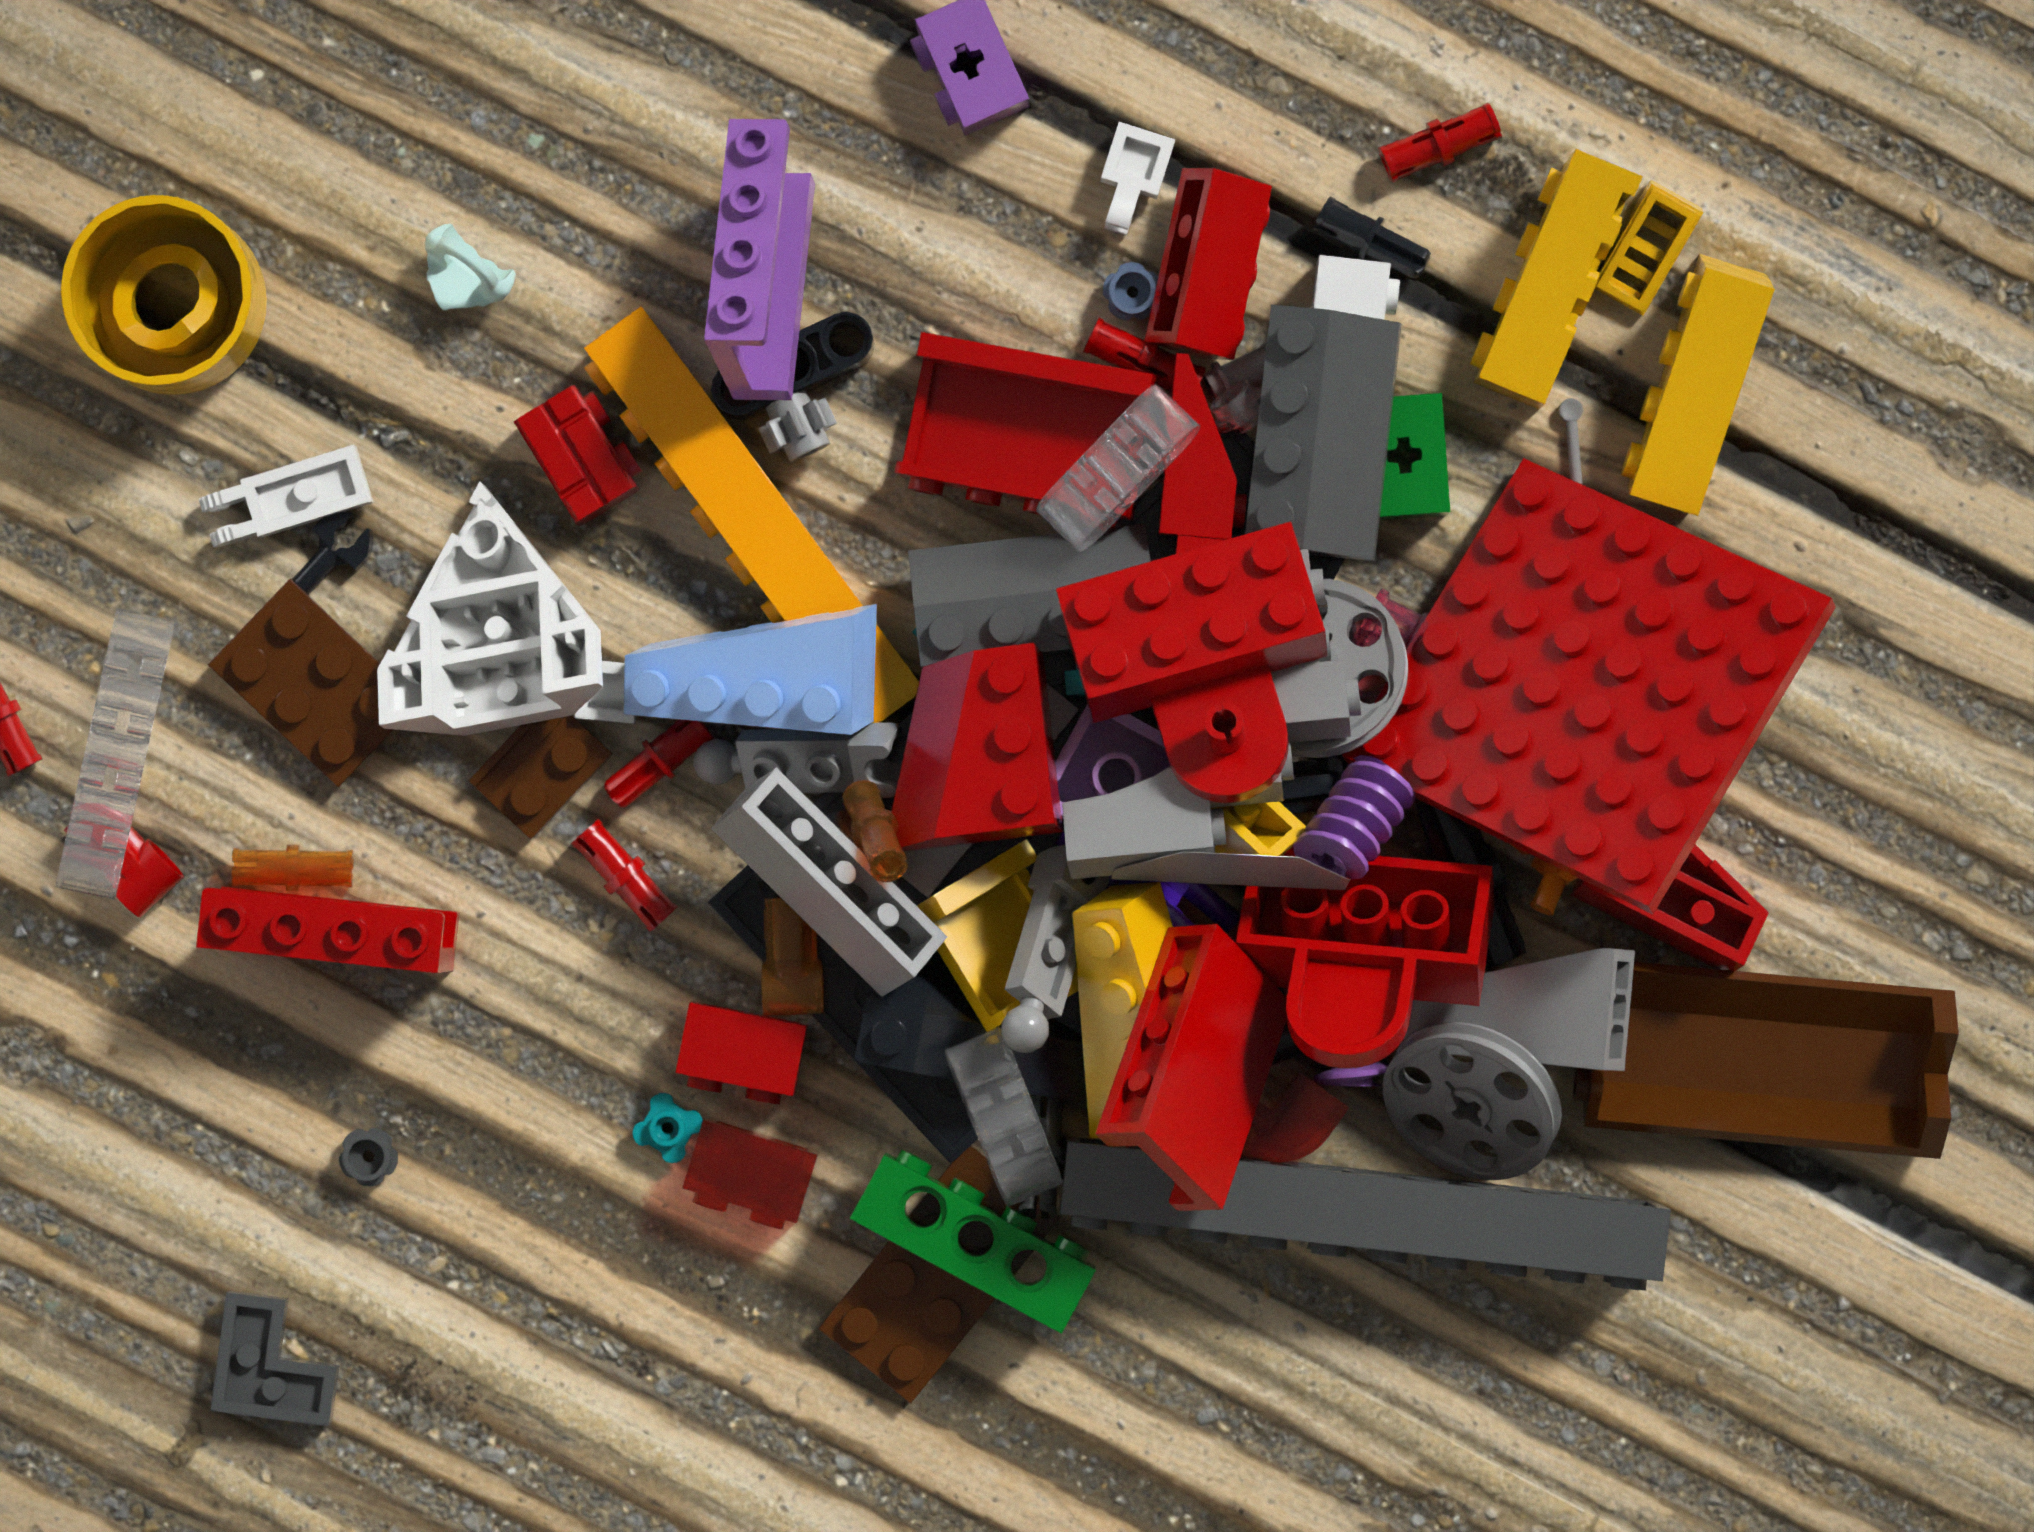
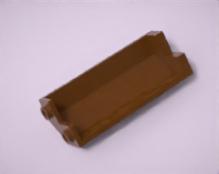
M1634 962L1625 1070H1596L1576 1067L1573 1083V1101L1583 1102L1584 1127L1941 1159L1952 1119L1948 1072L1959 1035L1955 991Z

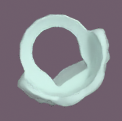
M452 224L439 226L426 236L425 250L428 254L427 262L429 267L426 273L427 280L430 283L437 304L443 311L475 306L484 307L490 303L504 300L510 293L515 282V271L513 269H499L494 262L481 258L472 246L464 242Z

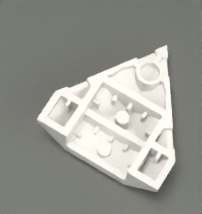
M479 482L469 500L473 508L459 534L451 533L406 616L411 622L394 652L389 649L387 650L377 669L379 725L384 729L466 736L561 718L575 714L603 687L601 630L487 487Z

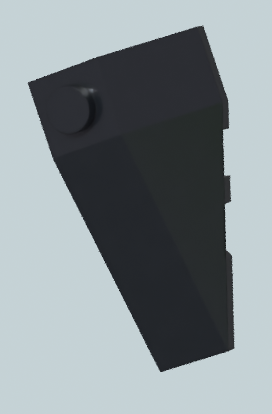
M934 953L914 978L882 997L869 985L854 1057L855 1062L1087 1104L1082 1035L1053 1018L1047 1019L1049 1022V1036L1041 1048L1032 1053H1019L1012 1050L1002 1037L1001 1025L988 1032L985 1030L940 954Z

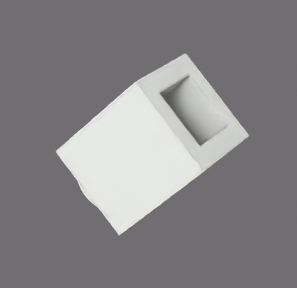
M1319 255L1316 262L1311 308L1329 309L1384 320L1385 314H1396L1400 280L1389 279L1391 263Z

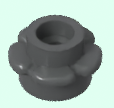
M371 1128L369 1131L356 1129L349 1133L342 1143L343 1153L339 1156V1163L343 1173L349 1178L357 1179V1182L363 1186L380 1184L384 1176L392 1174L398 1164V1152L391 1146L392 1138L390 1135L379 1128ZM365 1151L373 1152V1161L366 1162L364 1160L363 1154Z

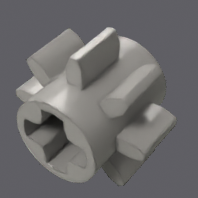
M804 389L793 393L792 400H777L765 408L770 421H767L766 425L758 429L770 454L785 450L789 461L794 462L812 455L831 444L825 431H828L829 427L837 424L826 398L811 401Z

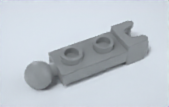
M884 722L871 723L852 735L792 729L742 730L735 741L737 750L728 741L714 738L704 742L694 754L693 767L698 777L706 783L714 785L727 783L737 773H742L746 789L777 767L802 793L856 792L858 798H890L895 796L902 761H892L886 758L892 750L894 739L899 737L902 729L897 723Z
M1066 845L1044 850L1036 858L1028 887L1034 893L1004 989L1019 1000L1020 1005L1008 1011L1001 1023L1002 1037L1008 1047L1019 1053H1032L1041 1048L1049 1036V1022L1047 1019L1062 1016L1076 968L1072 913L1106 890L1109 882V876L1071 879L1067 864Z

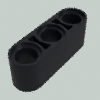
M841 312L799 331L797 352H801L808 357L810 367L805 377L794 381L793 393L804 389L806 392H810L868 363L873 355L875 343L871 327L864 318L856 313ZM846 326L858 329L864 336V343L860 351L848 357L836 354L830 346L831 337L835 331ZM719 370L712 379L711 392L713 400L721 412L731 419L746 420L766 412L765 408L777 401L752 400L744 406H731L724 400L723 390L726 383Z

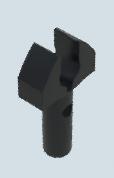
M340 512L323 517L312 528L319 535V550L292 578L307 594H310L336 566L351 565L358 571L370 559L373 546V531L369 528L357 538L354 545L349 548H339L335 551V547L338 544L337 535L340 529L347 526L356 514Z

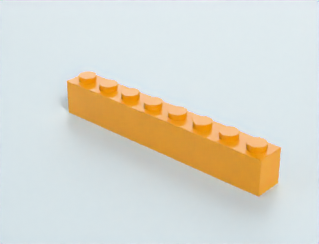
M642 306L584 347L593 361L583 368L604 396L615 390L628 409L619 415L639 444L650 437L663 457L654 462V464L674 491H677L684 485L698 502L695 507L689 510L710 539L720 533L734 552L724 559L745 587L756 581L769 600L763 603L760 608L771 622L789 621L821 613L852 610L863 606ZM876 624L874 722L872 723H884L916 699L919 681Z

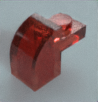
M1297 1071L1271 1109L1259 1102L1251 1124L1256 1130L1248 1139L1243 1149L1249 1154L1267 1161L1287 1162L1300 1159L1314 1152L1327 1140L1349 1107Z

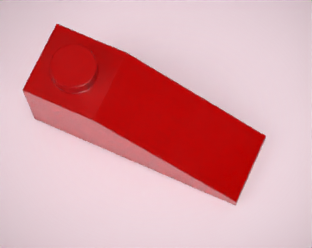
M1176 353L1158 535H1182L1221 540L1231 539L1232 529H1244L1247 494L1236 493L1237 478L1189 354Z

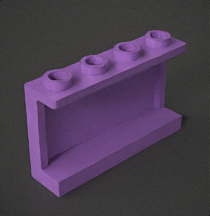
M729 119L704 341L733 400H792L815 182L811 173H785L790 128L784 119Z

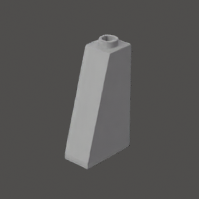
M1600 948L1484 973L1480 1006L1413 1000L1408 1030L1402 1042L1418 1029L1442 1022H1464L1487 1027L1506 1035L1532 1053L1541 1064L1624 1071L1635 951ZM1446 1046L1448 1053L1451 1055L1471 1056L1460 1046Z

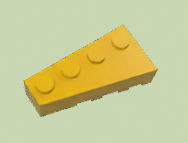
M1575 149L1568 158L1561 171L1550 168L1537 201L1547 204L1538 226L1528 222L1515 252L1516 256L1524 259L1516 281L1505 277L1494 302L1492 310L1502 314L1493 335L1482 332L1472 355L1470 365L1479 368L1473 383L1538 410L1545 405L1576 333L1577 327L1574 325L1577 318L1584 313L1598 282L1600 274L1597 271L1601 261H1605L1622 226L1621 221L1623 217L1620 216L1628 198L1635 196L1643 176L1578 149Z
M1160 882L1110 886L1072 913L1090 1139L1099 1138L1095 1134L1167 929L1168 927H1173Z

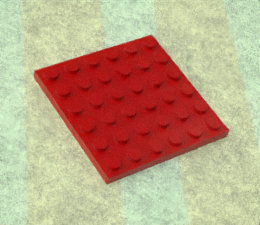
M1523 458L1406 650L1408 680L1405 694L1397 712L1387 726L1372 740L1350 752L1344 753L1342 756L1348 765L1356 762L1354 757L1359 755L1372 756L1383 761L1409 782L1417 799L1640 909L1654 914L1836 606L1833 599L1823 593ZM1386 682L1374 703L1379 702L1385 697L1389 687L1388 682Z

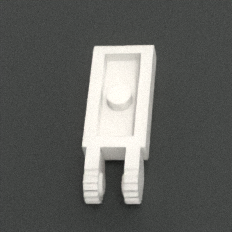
M355 445L241 479L240 485L199 498L202 512L209 511L212 513L227 509L231 505L246 500L252 520L236 525H226L218 528L216 532H212L210 538L213 548L233 544L256 535L263 538L320 520L329 515L374 503Z

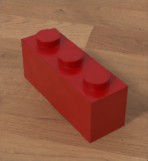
M1182 168L1144 342L1202 359H1235L1237 347L1244 336L1245 324L1243 318L1249 290L1257 276L1256 258L1261 235L1269 221L1270 207L1268 203L1272 189L1271 185L1216 168Z

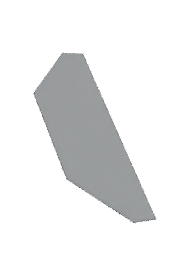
M1180 852L1115 868L1111 879L1331 890H1345L1350 879L1301 857Z

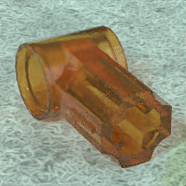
M782 898L765 899L764 938L766 939V962H762L761 969L763 1016L824 1014L823 962L818 960L817 932Z

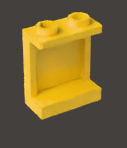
M1027 839L917 905L947 936L937 951L987 1032L1001 1025L1007 1012L1020 1005V1001L1004 989L1034 893L1028 887L1031 875L1026 867L1036 861L1037 855ZM1077 966L1067 997L1078 991Z

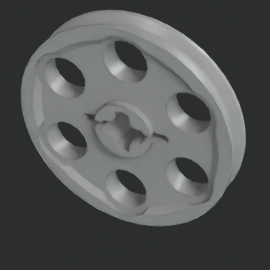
M1323 579L1325 601L1328 609L1322 621L1323 625H1328L1329 640L1331 639V661L1344 660L1346 680L1358 679L1359 683L1366 676L1378 675L1386 679L1389 687L1385 697L1377 703L1368 704L1360 701L1361 715L1349 717L1351 737L1290 743L1291 754L1307 758L1331 757L1350 752L1364 745L1378 735L1391 721L1402 702L1406 690L1408 658L1403 638L1395 620L1382 603L1365 590L1333 579ZM1370 618L1379 622L1382 625V633L1375 644L1360 647L1349 640L1350 629L1357 621Z
M1442 1022L1418 1029L1409 1035L1399 1046L1394 1058L1386 1069L1383 1080V1098L1387 1113L1404 1140L1430 1162L1461 1176L1481 1180H1503L1525 1174L1543 1160L1560 1128L1562 1118L1560 1097L1551 1076L1532 1053L1513 1039L1480 1025L1464 1022ZM1446 1046H1460L1471 1055L1473 1062L1465 1063L1456 1060L1448 1053ZM1404 1067L1421 1069L1430 1077L1431 1083L1422 1084L1416 1082L1408 1076ZM1512 1072L1524 1079L1528 1088L1516 1089L1509 1086L1503 1080L1500 1073ZM1428 1114L1440 1121L1444 1130L1437 1131L1425 1127L1419 1121L1417 1115ZM1513 1120H1524L1536 1127L1540 1135L1528 1136L1521 1133L1514 1126ZM1479 1140L1488 1143L1495 1149L1498 1156L1488 1157L1478 1153L1470 1141Z

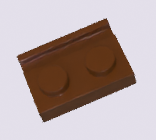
M573 715L520 725L468 781L530 840H533L614 753Z

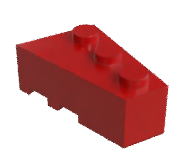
M1696 844L1654 914L1640 909L1580 878L1577 879L1570 893L1571 896L1715 969L1733 972L1745 965L1769 914L1715 859L1712 861Z

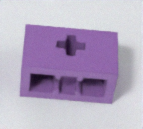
M957 0L915 19L916 30L919 36L910 39V43L922 70L926 72L934 68L943 90L934 93L948 126L958 122L964 136L1029 108L1028 94L985 0ZM966 52L967 57L971 61L981 59V62L977 64V77L968 80L967 75L963 71L952 72L958 67L957 56Z

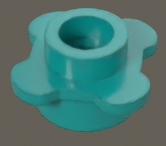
M658 1093L650 1100L651 1110L645 1120L634 1126L633 1138L640 1146L650 1145L660 1151L664 1161L677 1163L685 1157V1146L692 1134L699 1133L702 1130L703 1119L698 1111H686L683 1107L675 1104L670 1094ZM665 1122L672 1123L674 1127L672 1133L667 1134L663 1132L662 1126Z

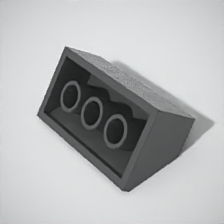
M1271 305L1245 534L1291 521L1300 550L1308 549L1309 555L1375 561L1401 323L1329 309Z
M1145 523L1117 526L1116 528H1099L909 550L913 606L921 669L924 666L973 650L1035 643L1043 652V655L1072 652L1061 615L1056 588L1150 562Z

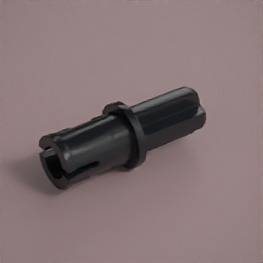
M1331 196L1324 204L1313 227L1314 232L1333 239L1359 253L1358 259L1365 260L1367 256H1370L1379 262L1391 263V268L1411 278H1419L1422 275L1431 255L1428 249L1383 227L1384 218L1379 216L1377 220H1374L1365 214L1363 215L1349 208Z

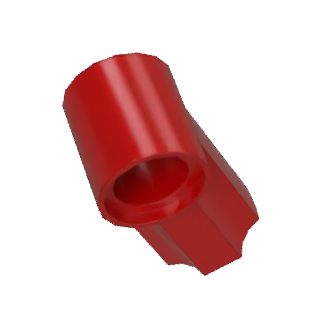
M100 796L94 802L87 805L64 829L66 834L84 852L86 857L106 876L104 882L110 891L138 918L145 915L184 879L183 873L167 854L151 840L147 839L145 841L105 796Z

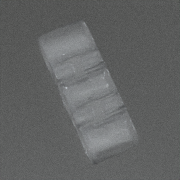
M1159 385L1151 386L1121 414L1053 485L1039 502L1036 511L1078 552L1085 551L1115 523L1185 450L1198 434L1200 425Z
M1001 1027L945 1049L944 1054L994 1181L1006 1206L1009 1207L1063 1184L1060 1171L1011 1048L1008 1047L1002 1037Z

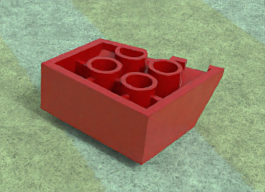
M1035 643L973 650L922 667L883 854L1063 832L1043 652Z

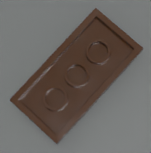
M972 1145L951 1163L938 1179V1181L949 1186L955 1177L985 1194L981 1204L1001 1215L1006 1206L1017 1211L1019 1209L1022 1185ZM927 1193L908 1217L919 1225L931 1224L937 1220L941 1213L940 1203L934 1195ZM1037 1198L1036 1219H1031L1038 1223L1034 1233L1045 1238L1059 1221L1060 1216L1057 1214L1054 1218L1042 1219L1040 1200ZM981 1221L966 1223L958 1233L961 1246L966 1251L975 1254L989 1249L994 1240L991 1228ZM889 1240L818 1329L911 1404L996 1298ZM1023 1250L1014 1256L1011 1262V1269L1014 1275L1034 1250Z

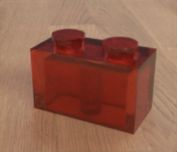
M706 1117L703 1119L682 1189L695 1192L692 1200L695 1204L721 1212L727 1211L729 1203L751 1209L749 1220L783 1230L785 1221L797 1224L800 1219L820 1152Z

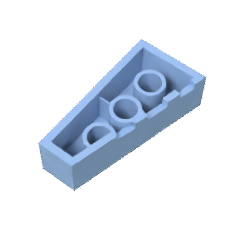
M877 604L834 613L827 612L789 621L752 625L747 628L726 632L719 631L650 643L625 655L624 714L852 735L874 722Z

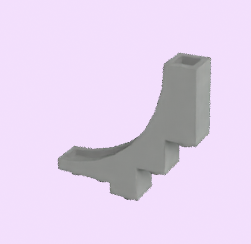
M1302 549L1300 551L1317 605H1325L1323 570H1310L1309 550ZM1324 625L1327 657L1271 672L1286 721L1289 742L1285 765L1271 786L1259 795L1244 801L1234 803L1212 802L1198 797L1186 789L1176 778L1169 766L1151 778L1113 793L1064 802L1062 807L1066 857L1071 879L1111 876L1115 868L1180 852L1215 853V845L1226 844L1223 808H1211L1284 801L1282 781L1294 780L1290 743L1351 737L1349 717L1361 715L1358 679L1346 680L1344 660L1331 661L1328 625Z

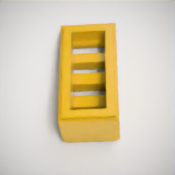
M1650 180L1601 267L1595 289L1644 316L1703 214L1702 208L1659 183ZM1656 204L1681 218L1678 227L1674 228L1649 214L1653 205ZM1643 225L1670 240L1665 250L1637 235L1640 227ZM1629 246L1658 261L1654 270L1652 271L1626 257L1625 253ZM1617 267L1646 282L1642 292L1612 277Z

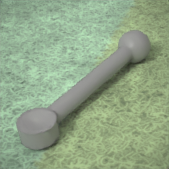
M1569 398L1561 403L1558 413L1559 417L1566 422L1570 479L1582 484L1577 420L1583 413V407L1578 400Z

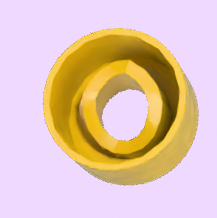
M166 195L140 196L117 203L100 213L82 230L73 243L64 265L61 281V298L65 319L80 348L92 361L107 372L128 384L152 393L165 395L189 394L212 387L229 377L245 362L253 351L261 335L266 316L267 297L263 274L258 261L246 242L207 209L178 197ZM177 264L191 269L199 282V299L194 309L170 329L161 331L148 329L142 323L136 310L135 297L140 282L150 271L162 265Z

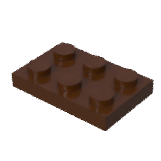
M292 578L274 594L208 664L212 670L337 787H340L394 730L384 729L379 725L377 669L381 662L309 594L298 586Z

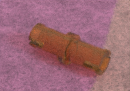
M868 780L856 781L850 784L843 793V800L846 801L843 804L852 820L850 834L854 844L865 853L872 877L880 882H892L904 875L908 868L907 861H905L907 857L902 851L896 836V832L899 829L894 814L885 809L879 794L880 790L874 782Z
M287 845L286 850H240V848H233L232 862H234V866H232V886L286 885V891H299L300 886H346V888H353V850L300 851V845Z

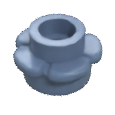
M1130 262L1120 265L1118 272L1109 274L1103 285V296L1109 300L1108 308L1115 317L1125 321L1130 320L1131 317H1136L1138 320L1149 317L1158 281L1157 275L1152 271H1146L1144 266L1139 263ZM1129 287H1135L1138 290L1136 297L1130 298L1127 295L1126 291Z

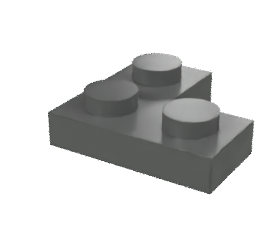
M230 1290L226 1292L210 1411L330 1426L333 1419L340 1365L281 1357L289 1298Z

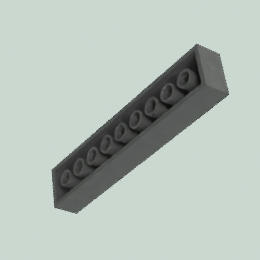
M1067 1136L1060 1214L1071 1215L1070 1222L1073 1227L1107 1230L1108 1220L1130 1222L1131 1233L1148 1236L1167 1237L1168 1226L1188 1228L1191 1240L1202 1242L1227 1243L1228 1233L1249 1235L1248 1242L1251 1243L1252 1247L1273 1250H1287L1288 1240L1308 1242L1307 1249H1311V1253L1327 1256L1347 1257V1247L1366 1248V1255L1371 1256V1260L1406 1264L1407 1254L1411 1253L1426 1255V1262L1431 1263L1430 1266L1452 1270H1466L1467 1260L1485 1262V1268L1490 1269V1273L1506 1276L1526 1277L1527 1267L1545 1268L1544 1275L1550 1276L1551 1280L1586 1284L1587 1273L1604 1275L1603 1282L1610 1283L1611 1287L1631 1290H1646L1647 1280L1663 1282L1671 1209L1653 1201L1241 1156L1223 1210L1177 1211L1169 1204V1198L1175 1182L1140 1147H1108L1102 1140Z

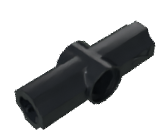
M1423 801L1415 803L1414 805L1418 812L1417 816H1419L1423 832L1431 846L1436 861L1493 866L1495 908L1485 969L1527 953L1524 946L1525 942L1515 922V916L1512 914L1505 893H1508V888L1502 869L1490 843L1485 844L1480 829Z

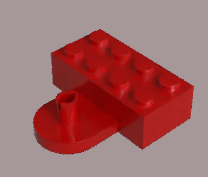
M1291 521L1056 588L1061 615L1093 723L1152 707L1174 775L1186 789L1203 799L1219 803L1240 802L1259 795L1273 784L1285 765L1289 742L1286 721L1271 672L1328 656L1326 631Z
M1290 848L1282 856L1296 857L1294 848ZM1378 856L1374 861H1368L1369 870L1363 878L1351 879L1346 877L1350 881L1345 890L1246 886L1235 943L1276 987L1288 988L1286 999L1288 1029L1294 1043L1305 1055L1318 1063L1336 1068H1358L1371 1065L1391 1054L1404 1039L1410 1022L1413 1000L1480 1006L1495 908L1493 866Z

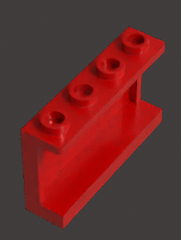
M921 332L917 356L923 361L903 461H896L894 470L895 474L904 479H909L907 489L936 496H942L944 486L967 490L965 500L1000 507L1002 497L1024 501L1022 511L1057 518L1059 508L1082 512L1080 522L1106 528H1116L1117 518L1128 521L1134 520L1161 381L1154 374Z
M207 887L202 891L196 947L442 973L453 971L460 912L232 887H221V889Z
M1218 924L1168 927L1095 1133L1108 1147H1140L1175 1182L1169 1198V1204L1177 1211L1223 1210L1287 1021V997Z

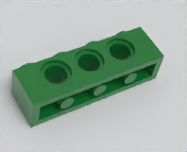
M904 1149L900 1150L897 1157L885 1152L850 1219L1062 1334L1096 1271V1267L1086 1261L1091 1251L1062 1235H1059L1056 1242L1052 1243L1035 1234L1034 1230L1038 1224L1035 1220L1022 1213H1018L1017 1210L1006 1206L1002 1215L981 1204L985 1196L983 1192L955 1177L949 1186L928 1175L932 1165ZM927 1192L937 1198L941 1207V1213L937 1220L928 1225H919L908 1217L906 1202L913 1194ZM970 1221L984 1222L993 1232L994 1240L992 1245L982 1253H970L959 1242L958 1233L960 1229ZM1035 1250L1044 1257L1046 1270L1041 1278L1033 1282H1024L1013 1274L1011 1262L1020 1251Z

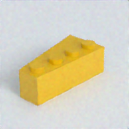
M1699 254L1694 273H1687L1677 306L1682 307L1676 330H1668L1659 356L1658 363L1665 365L1658 387L1650 385L1640 413V420L1647 421L1641 443L1631 442L1623 463L1621 476L1630 478L1627 485L1630 495L1689 514L1699 515L1775 290L1767 274Z

